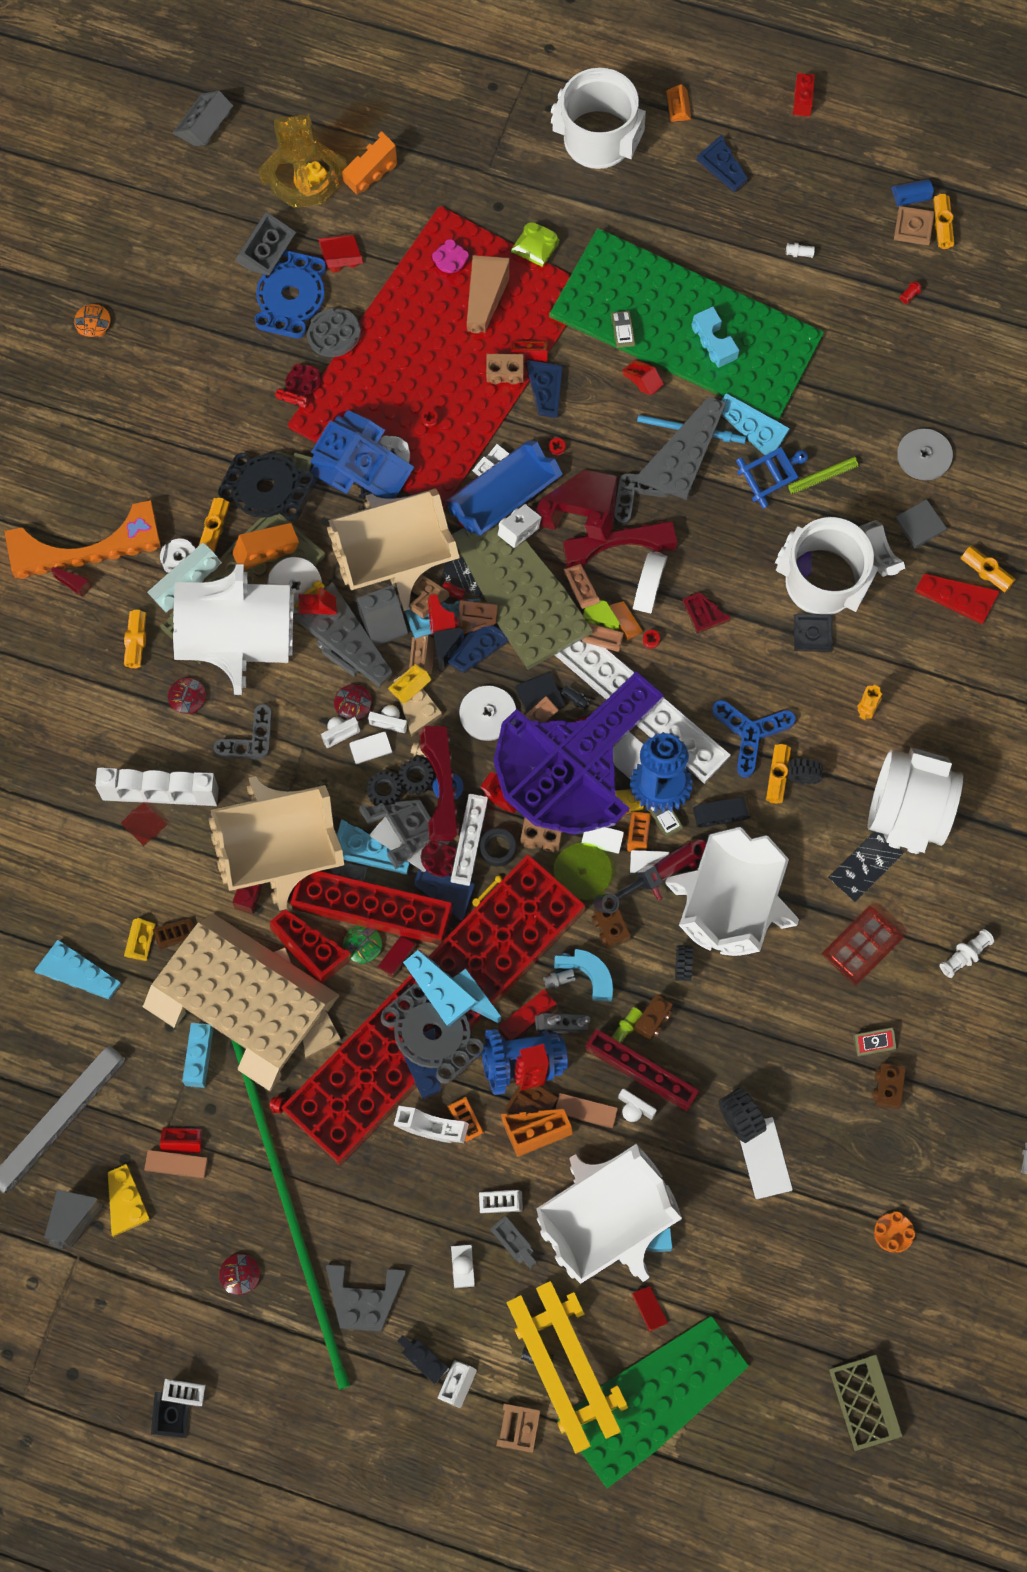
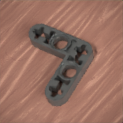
M624 474L619 480L614 520L620 526H625L630 522L634 493L657 497H667L670 494L658 489L653 490L654 488L652 487L643 489L641 483H638L636 488L635 477L637 475ZM626 480H630L629 486H625ZM628 496L630 502L624 504L620 501V498ZM622 509H625V517L622 520L620 519Z
M264 704L255 708L252 740L220 739L214 744L215 754L219 758L265 759L270 752L271 709ZM262 710L266 711V715L264 716L265 723L261 722L260 714L262 713ZM259 728H266V735H257ZM259 741H263L262 745L263 749H265L261 754L256 750L260 747ZM222 745H225V747L227 748L224 749V752H220V749H218L221 748ZM231 745H233L234 753H231ZM245 745L247 750L245 753L240 754L236 751L237 747Z

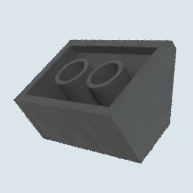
M220 91L202 93L172 133L194 146L206 145L211 140L213 132L220 128L222 120L229 116L233 105Z
M265 212L234 261L249 271L269 275L296 232Z

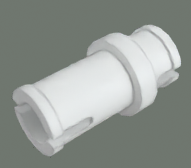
M787 243L786 255L813 258L814 246Z

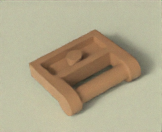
M504 1404L500 1439L497 1440L496 1446L533 1453L540 1410ZM518 1413L514 1442H509L508 1436L512 1414Z

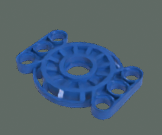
M284 250L281 257H288V261L281 263L278 260L277 265L271 271V273H274L266 278L268 275L263 274L257 284V302L262 312L255 316V324L259 330L299 339L306 334L304 321L313 317L323 304L325 293L320 276L325 274L326 264L323 259ZM303 260L306 263L304 266L299 267L296 265V262ZM320 264L323 268L316 271L313 269V266ZM264 282L263 291H260V287ZM318 282H319L320 285H321V290H318V287H317V283H318ZM288 287H295L299 290V295L295 299L287 300L282 296V291ZM260 297L263 298L264 304H261ZM261 318L268 319V322L264 325L258 323ZM278 322H284L285 327L278 329L276 327V324ZM295 326H301L303 330L299 333H296L293 331V328Z

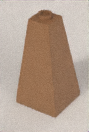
M473 255L467 331L473 333L486 332L509 281V258Z

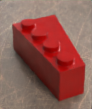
M286 909L270 921V930L309 973L322 984L351 961V953L342 949L337 943L327 939L319 931L312 929Z

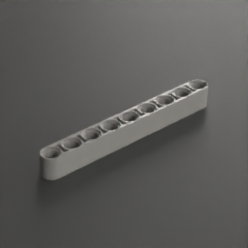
M107 1046L0 1165V1191L6 1194L18 1183L120 1068L125 1058L113 1047Z

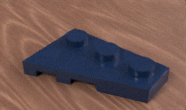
M720 135L697 156V161L735 193L747 182V177L738 161L734 159L731 149L724 142L725 139Z
M493 625L471 631L449 659L448 664L462 673H466L509 641L504 633Z
M420 869L413 884L430 898L452 903V914L461 921L464 920L475 884L470 883V886L452 883L451 876L438 877L430 874L427 870L423 872Z

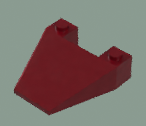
M583 469L541 499L535 511L541 516L539 527L556 530L564 512L588 517L584 526L589 538L606 541L613 527L617 476Z

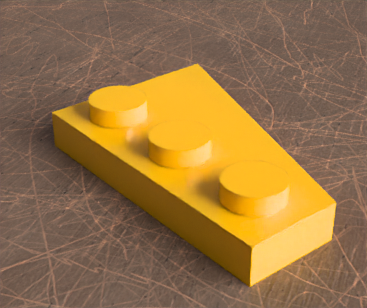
M125 1164L108 1172L111 1232L114 1237L149 1221L150 1218L128 1165Z

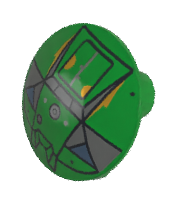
M363 926L353 927L346 933L343 939V949L351 953L350 960L359 964H366L374 960L382 948V940L379 933L375 929Z

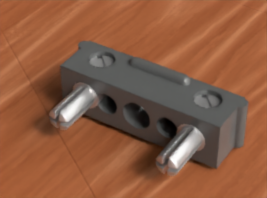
M543 1013L535 1016L536 1031L546 1030L557 1034H581L588 1030L590 1017L585 1015Z

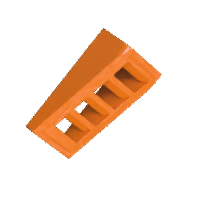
M632 811L627 843L628 852L632 850L647 851L651 813ZM635 820L646 821V823L635 822Z
M467 1097L447 1105L454 1120L466 1122L472 1119L473 1122L468 1125V1129L476 1127V1130L468 1134L466 1133L465 1142L484 1133ZM464 1104V1109L458 1112L455 1111V1108ZM465 1112L469 1113L468 1116L462 1119H459L458 1117L459 1115Z

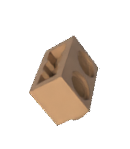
M487 354V382L493 384L500 382L517 384L523 382V354Z
M525 818L521 844L530 849L539 847L547 852L559 851L562 832L534 826ZM529 831H535L537 835L535 837H529L527 833ZM553 834L556 836V839L550 841L546 836Z

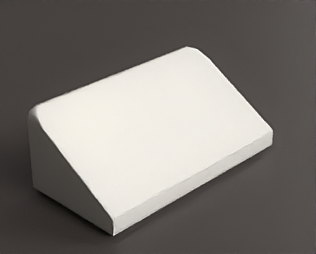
M386 732L349 743L356 764L392 753Z
M610 828L584 832L581 844L619 854L624 832Z
M632 850L630 873H635L645 866L654 864L669 855L670 852Z
M454 1360L438 1395V1399L461 1408L477 1370L467 1364Z

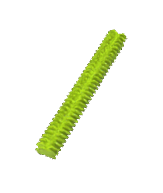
M856 457L835 464L823 471L821 470L819 473L816 472L808 477H804L790 485L788 484L790 493L792 494L793 492L794 494L796 490L798 492L802 488H809V486L811 487V485L813 486V484L815 485L819 481L821 483V480L823 482V479L825 481V478L827 480V477L829 479V476L831 478L835 474H842V472L844 473V471L846 472L850 468L852 470V467L854 469L856 465L858 467Z

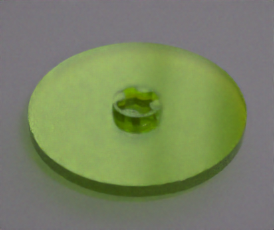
M578 843L567 847L559 854L554 865V878L579 900L592 899L598 894L603 893L608 887L612 876V867L608 856L600 848L587 843ZM586 868L587 874L579 875L580 871L578 869Z

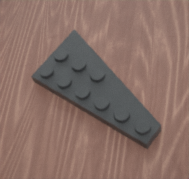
M708 397L635 477V481L687 500L726 402Z
M331 582L325 590L336 596L337 614H299L298 612L295 615V620L380 688L392 676L393 672L333 582Z

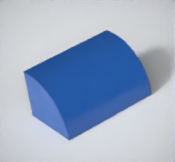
M929 179L895 185L891 188L897 207L931 200L934 192Z

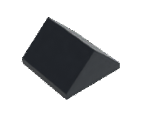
M456 628L434 632L439 671L443 672L449 659L463 642V629Z
M155 1392L151 1435L154 1437L187 1438L189 1405L162 1400L163 1392Z

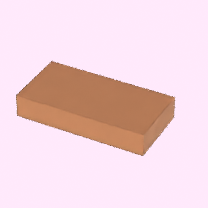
M588 623L593 634L585 637L582 642L619 652L623 632Z

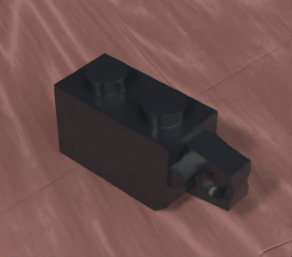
M402 1335L397 1341L404 1348L402 1354L435 1386L449 1372V1368L419 1340L413 1339L410 1342Z

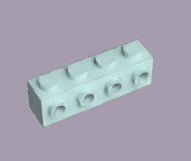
M202 543L147 593L167 612L174 608L175 582L202 583L204 578L211 572H214L222 562L209 547Z

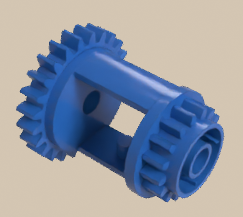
M662 732L661 734H654V737H649L640 750L641 764H637V769H633V775L630 778L631 795L635 796V801L641 800L640 806L642 807L646 804L647 810L653 807L655 813L658 809H661L662 813H664L666 808L672 812L673 806L679 809L680 804L685 805L686 799L689 800L690 793L692 792L691 773H687L689 753L684 742L679 740L678 736Z
M497 1029L485 1031V1045L482 1051L485 1077L489 1080V1085H491L494 1095L504 1094L506 1086H509L510 1080L514 1079L513 1074H515L514 1069L516 1068L515 1063H517V1060L513 1059L519 1057L520 1049L544 1044L549 1061L545 1078L547 1081L553 1080L554 1076H561L563 1071L567 1070L565 1042L562 1036L558 1037L557 1033H548L545 1030L540 1031L539 1037L505 1041Z

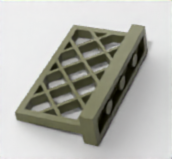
M877 1355L829 1369L855 1451L903 1437ZM866 1363L868 1373L865 1379L854 1374L858 1365ZM854 1367L852 1372L847 1370L848 1368ZM844 1370L850 1374L845 1385L837 1381L835 1372ZM869 1375L871 1377L872 1383L867 1381ZM852 1376L863 1381L858 1392L847 1387ZM865 1383L874 1387L875 1393L872 1399L860 1394ZM839 1385L844 1387L842 1392H840ZM846 1389L857 1394L852 1405L843 1401L842 1396ZM859 1396L870 1401L865 1413L854 1407ZM876 1396L879 1404L874 1401ZM872 1403L881 1409L878 1420L867 1415ZM845 1405L848 1406V1407H850L848 1413H847V1410H846ZM852 1409L863 1414L858 1426L849 1420ZM865 1416L876 1422L871 1433L860 1428ZM882 1416L884 1418L885 1424L880 1422ZM878 1424L887 1428L888 1437L880 1439L873 1435ZM852 1426L856 1427V1430H855L854 1433H853ZM858 1430H861L870 1436L865 1444L858 1446L855 1436ZM872 1437L877 1439L875 1441L870 1442Z

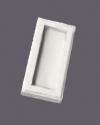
M394 705L385 706L381 714L369 713L370 725L401 733H406L407 721L398 719L400 712Z
M333 717L328 722V731L322 733L321 737L326 748H329L359 733L360 728L355 717L344 721L341 717Z
M622 1089L619 1099L626 1103L622 1114L627 1121H638L642 1114L651 1120L654 1118L657 1111L655 1108L626 1089Z
M472 1245L451 1246L454 1288L475 1287Z

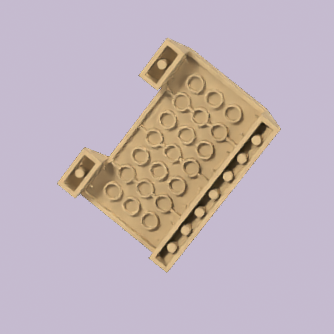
M212 913L197 923L152 983L143 1008L173 1028H176L187 1013L185 1009L246 1048L238 1071L268 1091H271L282 1076L280 1073L282 1067L324 1009L326 1011L330 1010L339 994Z

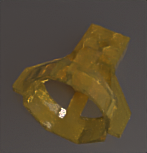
M310 114L274 119L278 148L258 168L261 184H270L272 194L293 208L321 205L340 186L339 175H342V171L347 167L346 158L333 152L316 140ZM322 159L330 166L329 172L319 184L310 187L306 169L308 161ZM279 164H293L298 189L287 187L278 180L275 172Z

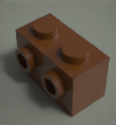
M619 908L614 913H599L594 909V916L591 918L594 926L599 927L601 931L599 937L603 945L606 944L607 948L611 949L630 941V933Z
M656 994L635 1024L634 1032L649 1042L653 1037L657 1038L663 1029L660 1026L664 1020L668 1022L673 1014V1011H671L673 1004Z
M882 1063L879 1069L875 1070L874 1080L878 1081L877 1088H874L872 1093V1100H875V1106L899 1110L902 1102L905 1067Z

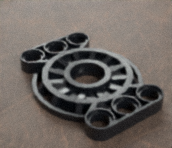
M238 453L233 458L218 489V495L228 502L234 500L239 509L252 517L265 518L282 512L288 521H296L309 499L316 480L309 471H303L299 474L295 465L288 458L281 455L263 454L250 460L246 453ZM241 459H247L244 465H238V462ZM288 464H289L294 470L290 471V469L288 468ZM234 474L239 475L236 481L230 480ZM305 477H310L311 481L309 483H302ZM272 479L274 481V487L269 492L263 493L258 490V486L264 480ZM226 490H231V491H232L229 496H227V497H224V496H223L224 491H226ZM297 493L304 494L301 499H295ZM239 502H243L245 507H242ZM289 509H296L293 515H287Z

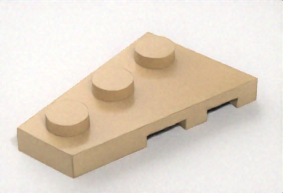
M423 688L406 704L400 701L411 737L421 731L424 726H428L442 716L441 711Z
M325 1009L303 1038L306 1059L341 1041Z

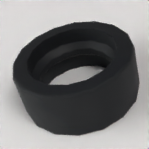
M495 828L487 831L480 841L481 857L491 866L501 867L507 865L516 855L515 838L505 829ZM502 837L509 843L507 855L502 858L490 856L487 852V844L492 838Z

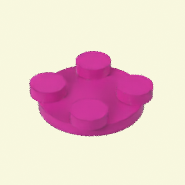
M449 239L433 253L432 259L441 271L454 273L464 267L468 259V252Z

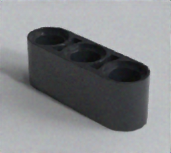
M747 797L704 803L693 807L696 825L699 828L751 818Z

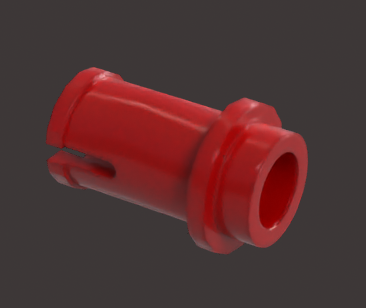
M916 281L910 282L909 287L899 296L900 300L908 304L916 294H920L921 285Z
M445 581L442 587L449 592L450 596L459 601L463 599L466 590L452 585L450 581L449 583Z

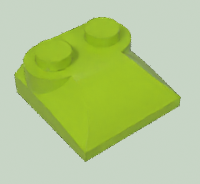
M527 223L511 252L543 267L559 245V238L552 230L536 223Z

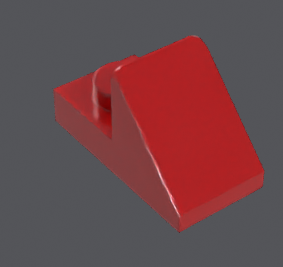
M321 587L318 589V594H299L298 596L299 614H337L336 596Z

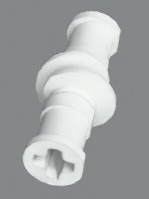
M982 929L980 934L970 940L967 945L959 943L956 947L957 952L948 961L940 964L942 972L947 977L952 978L955 975L954 973L960 968H963L965 965L971 966L972 961L977 962L979 960L977 955L986 946L994 943L993 936L987 930Z

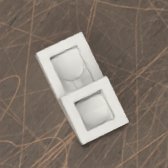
M496 444L487 457H483L472 471L480 476L509 455V453Z

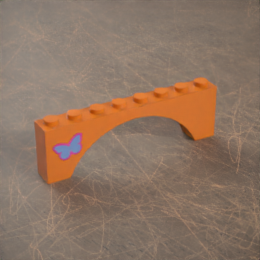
M151 500L132 504L126 520L112 535L99 543L83 548L62 549L43 544L29 535L23 527L4 531L11 571L15 579H25L35 574L43 575L51 571L52 567L64 570L72 566L81 567L86 563H99L105 559H118L120 556H133L139 552H152L157 550V548H161Z

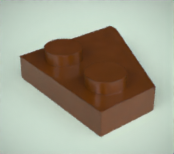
M461 599L458 628L463 629V633L466 634L496 624L498 604Z
M518 1086L504 1111L506 1113L520 1114L521 1112L538 1113V1111L552 1110L558 1097L539 1086L523 1091Z

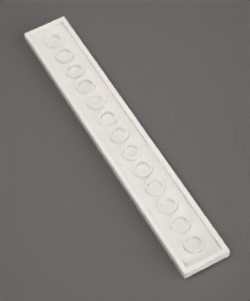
M582 640L555 654L558 659L606 700L634 674L632 670L606 648L584 643ZM664 698L637 724L649 737H654V734H661L662 732L678 736L679 740L684 742L688 749L687 769L704 784L730 758V754Z

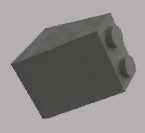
M392 585L357 598L360 618L375 647L408 635L400 603Z
M57 1190L44 1238L54 1248L62 1250L65 1247L71 1248L102 1209L103 1204L94 1197Z

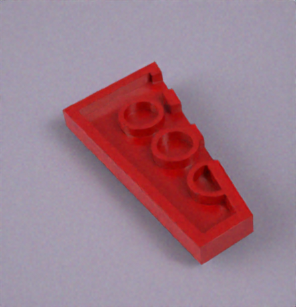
M923 574L915 589L916 593L980 624H983L999 594L997 590Z

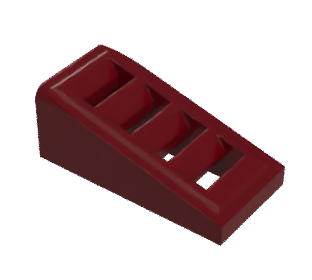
M52 567L53 577L79 596L83 597L91 588L89 579Z

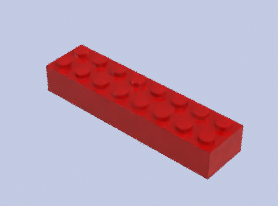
M320 871L306 876L296 884L290 903L293 910L437 945H440L445 940L453 911L452 903Z

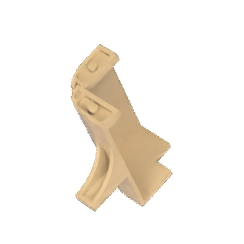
M436 489L396 499L379 498L372 493L366 495L365 510L328 520L330 527H327L328 534L331 538L332 548L339 562L340 573L345 585L349 584L350 589L354 590L390 579L393 588L397 590L399 603L403 611L410 609V594L418 577L435 565L459 558L456 542L448 529L440 495Z
M256 776L250 777V786H247L248 796L251 797L250 802L211 810L212 818H209L210 829L213 832L211 839L213 845H215L216 855L219 858L217 865L219 872H221L223 884L227 883L229 891L270 882L271 888H274V892H271L273 903H277L280 911L287 909L290 892L300 880L317 871L343 866V851L333 828L330 796L325 785L286 792L268 788Z

